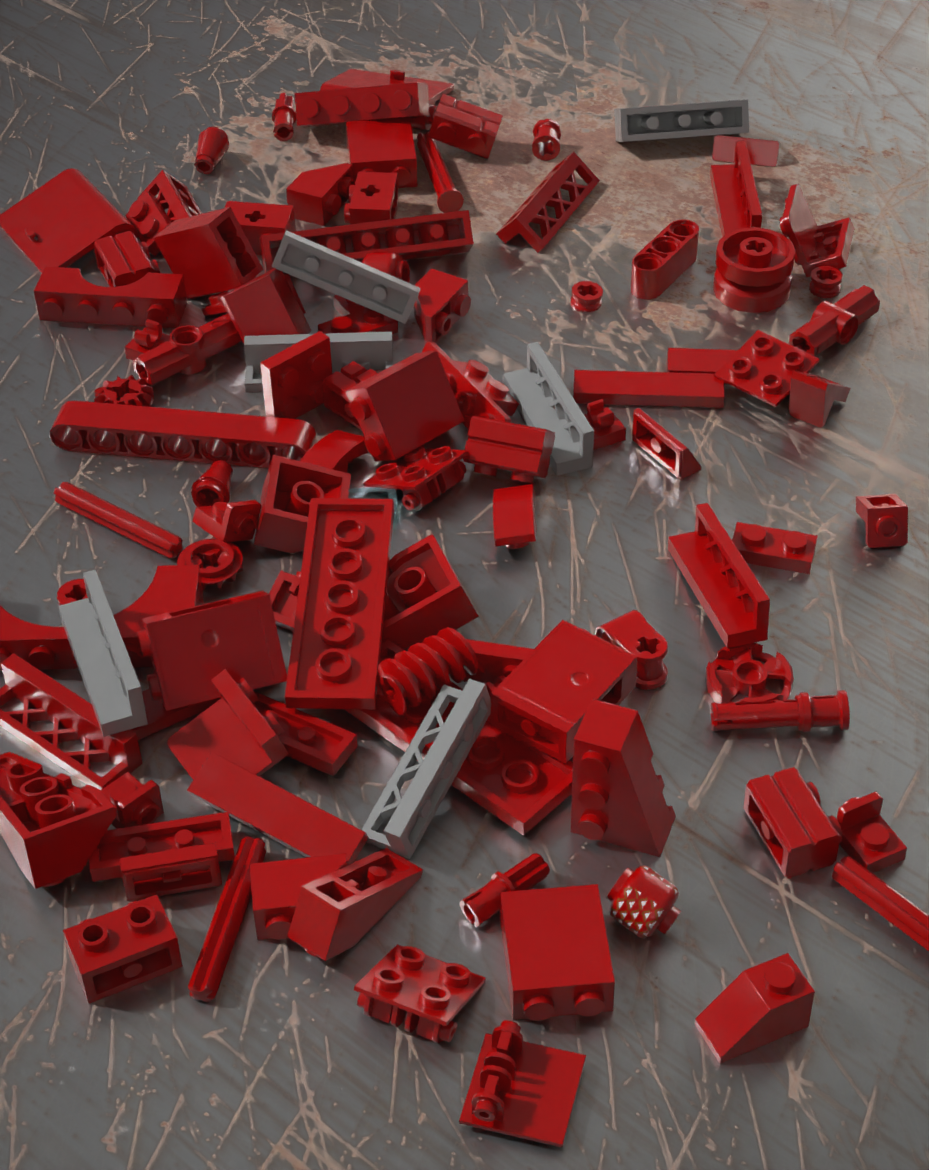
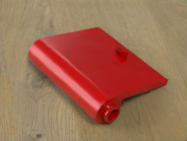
M349 69L324 82L320 91L414 82L428 84L430 117L410 118L412 128L429 130L438 107L435 105V102L442 97V94L447 95L453 91L454 84L405 77L404 71L390 70V74Z
M73 168L62 171L0 214V227L41 274L45 266L67 268L93 250L96 239L108 236L115 238L116 234L131 231L138 238L136 228L81 171Z

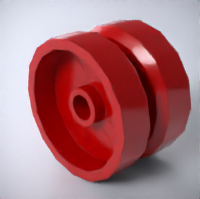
M757 227L740 228L725 234L719 240L716 250L715 264L717 268L714 274L713 285L716 298L725 306L742 312L761 313L780 308L789 300L791 292V274L795 258V248L792 241L781 233Z

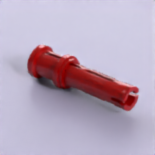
M838 690L836 695L809 696L807 692H800L799 695L795 696V699L711 703V725L713 732L718 730L797 726V730H802V732H810L813 727L838 726L840 730H848L850 724L849 701L846 690Z

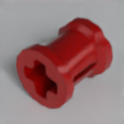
M552 119L539 120L533 127L534 140L532 142V152L538 159L549 161L556 158L560 152V125Z

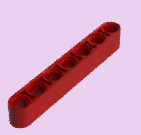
M74 400L65 402L60 408L50 430V439L60 449L73 452L211 464L221 460L234 466L269 468L273 455L300 461L305 453L314 445L316 431L310 423L300 419Z

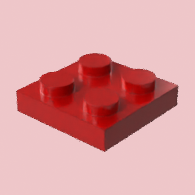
M318 331L260 362L266 417L296 419L324 403V378L333 374L329 336Z

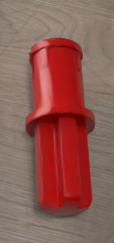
M281 93L279 99H276L275 108L272 112V120L274 122L273 133H275L276 139L288 141L294 134L293 124L297 119L296 111L294 110L293 96Z
M533 853L504 874L499 871L492 874L490 882L460 900V908L466 919L471 924H474L475 927H478L500 911V892L529 890L547 877L550 873V868L540 854Z

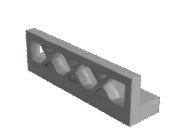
M287 230L272 264V267L404 324H406L420 292V288Z
M392 332L326 334L330 337L332 373L340 372L342 367L352 361H355L367 370H385L393 366ZM313 334L245 336V391L263 392L262 379H254V374H261L260 362Z
M539 343L527 344V368L503 373V384L509 388L508 393L519 403L517 407L518 412L527 426L555 432L550 465L556 476L593 467V428Z
M91 570L83 573L88 598L60 605L58 608L103 737L146 725L148 722L140 683L96 570Z
M469 679L463 691L443 685L361 829L369 837L366 843L382 849L388 848L400 856L408 859L411 858L491 713V699L486 684ZM449 702H453L455 705L444 723L442 715ZM433 742L423 760L421 756L423 748L426 744ZM412 779L405 794L401 797L400 789L404 782ZM391 817L384 829L385 835L377 832L382 821Z

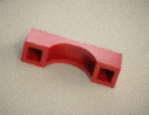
M414 82L294 93L297 126L312 127L336 125L348 121L430 117L428 84Z
M45 266L34 289L39 320L146 327V320L149 319L161 323L162 328H177L187 305L183 274L148 272L144 277L131 284L118 287H103L85 280L81 275L80 268Z

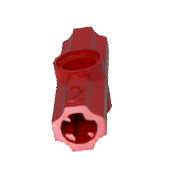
M863 285L859 289H854L834 304L829 301L821 302L815 309L811 320L789 335L788 344L813 356H817L835 342L841 345L847 344L854 337L858 326L879 311L880 300L876 297L874 289Z
M228 313L200 327L191 325L180 326L171 332L170 341L133 359L134 370L140 379H146L148 386H152L177 373L195 374L201 372L206 367L207 358L238 344L242 339Z

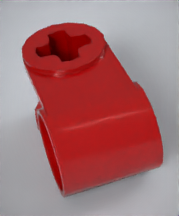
M632 610L595 629V636L618 647H622L637 656V688L653 690L665 684L668 679V671L663 663V658H665L668 652L667 641L646 621L639 611Z

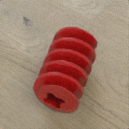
M447 627L439 630L437 635L426 637L422 643L419 642L411 645L408 651L403 650L396 653L393 659L388 658L381 661L378 666V678L388 704L394 712L401 715L406 713V701L413 707L421 705L420 692L427 699H432L436 696L435 685L440 690L443 685L450 687V678L456 683H461L465 679V671L471 676L476 675L478 661L473 648L464 636L455 629Z

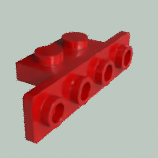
M426 342L422 352L437 350L465 421L462 423L468 429L473 416L511 423L509 416L514 415L519 403L508 393L509 388L505 384L495 380L488 373L489 369L487 366L476 360H469L468 363L452 360L435 342Z

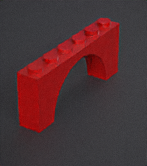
M199 565L157 566L153 581L142 596L124 610L113 615L133 668L153 667L151 656L143 658L137 632L145 630L143 618L203 604L204 593ZM0 606V671H2L1 662L13 653L39 670L79 669L64 627L30 623L13 616Z

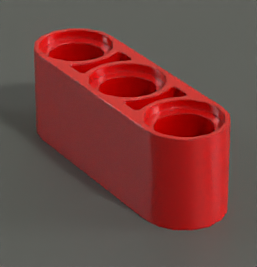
M690 220L671 222L634 256L631 272V293L633 296L643 300L659 297L697 260L699 226L695 222Z

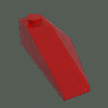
M433 534L402 550L390 559L382 643L389 639L402 649H405L413 644L422 643L428 636L437 635L441 629L449 627L456 630L479 617Z
M10 751L1 754L0 833L19 868L35 889L43 886L58 885L67 877L80 873L116 817L115 806L97 787L89 784L82 788L76 787L72 784L71 777L60 773L53 777L45 774L42 765Z

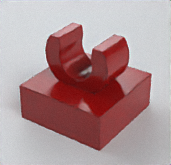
M148 319L146 320V327L142 331L138 329L135 331L134 338L124 347L126 359L133 361L137 356L170 341V335L162 333L161 323Z
M602 399L587 404V414H584L594 430L593 451L626 440V427L614 415L612 410L608 407L604 408V401Z

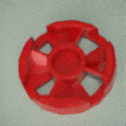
M751 643L728 649L723 647L717 652L716 659L713 662L709 661L706 667V689L716 703H735L732 700L738 694L748 696L739 700V702L788 700L793 689L794 677L792 666L779 652L776 653V658L771 654L764 653L763 645ZM767 678L783 680L784 688L781 694H775L765 689Z

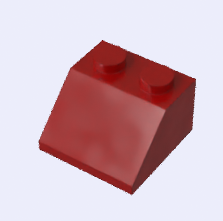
M273 455L262 489L260 501L262 507L257 522L254 545L292 554L303 551L310 499L348 498L351 474Z

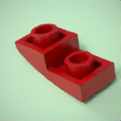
M335 430L315 443L300 461L347 473L348 463L368 453L364 442L365 437Z
M533 484L494 489L493 527L495 547L505 545L509 549H518L529 545L530 542L536 541L537 525L534 513L535 494Z

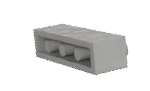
M748 100L614 109L615 137L618 142L749 133Z

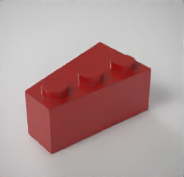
M596 699L591 700L574 737L571 833L582 835L590 840H600L661 857L676 814L673 806H667L662 793L665 784L662 776L656 775L651 762L653 751L638 710Z

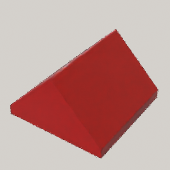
M273 268L220 297L243 343L245 336L309 334L312 331L283 272Z

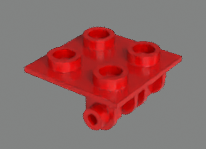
M757 330L714 374V377L776 407L790 393L793 370L809 374L820 362V359L763 331Z
M421 445L394 463H388L377 468L375 471L376 475L365 481L363 485L364 487L402 489L404 494L402 503L404 507L410 511L413 509L420 510L433 501L432 499L438 498L440 494L445 493L464 479L467 469L460 460L467 456L469 452L468 450H454L449 446L434 449L424 448Z
M397 944L354 986V991L360 993L357 1006L364 1009L365 1015L387 1023L391 1021V1025L399 1027L406 1016L405 1031L411 1033L418 1025L417 1035L439 1044L442 1040L451 1042L457 1029V1023L451 1020L485 983L486 977L470 972L467 967L461 964L446 963L425 955L422 950L416 947Z
M505 1020L493 1030L492 1034H485L459 1124L563 1147L586 1055L523 1041V1035L520 1033L521 1027L513 1021Z

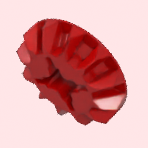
M133 375L126 379H121L117 376L116 380L103 381V386L95 389L94 402L151 407L154 402L153 387L148 386L146 379L136 380Z
M214 538L204 539L187 546L180 553L177 565H199L203 591L209 585H216L221 589L223 581L235 582L236 574L243 571V556L240 549L231 542L225 543Z

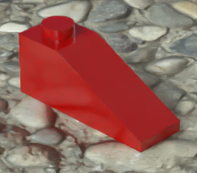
M384 848L303 885L287 937L304 947L308 954L326 961L355 946L421 878L423 869L388 848Z

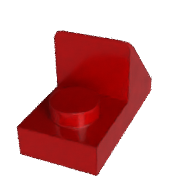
M793 370L790 382L789 413L796 419L821 428L826 423L834 400L846 402L851 388L818 375Z

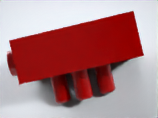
M263 590L143 618L145 630L137 632L143 658L151 656L154 673L147 675L152 700L161 699V704L166 711L221 698L222 696L211 679L225 669L235 682L244 678L252 689L287 681V672L270 595Z
M562 620L491 692V725L566 764L573 756L574 737L591 700L596 699L620 705L635 688L637 656L622 647H618L591 634L585 629Z

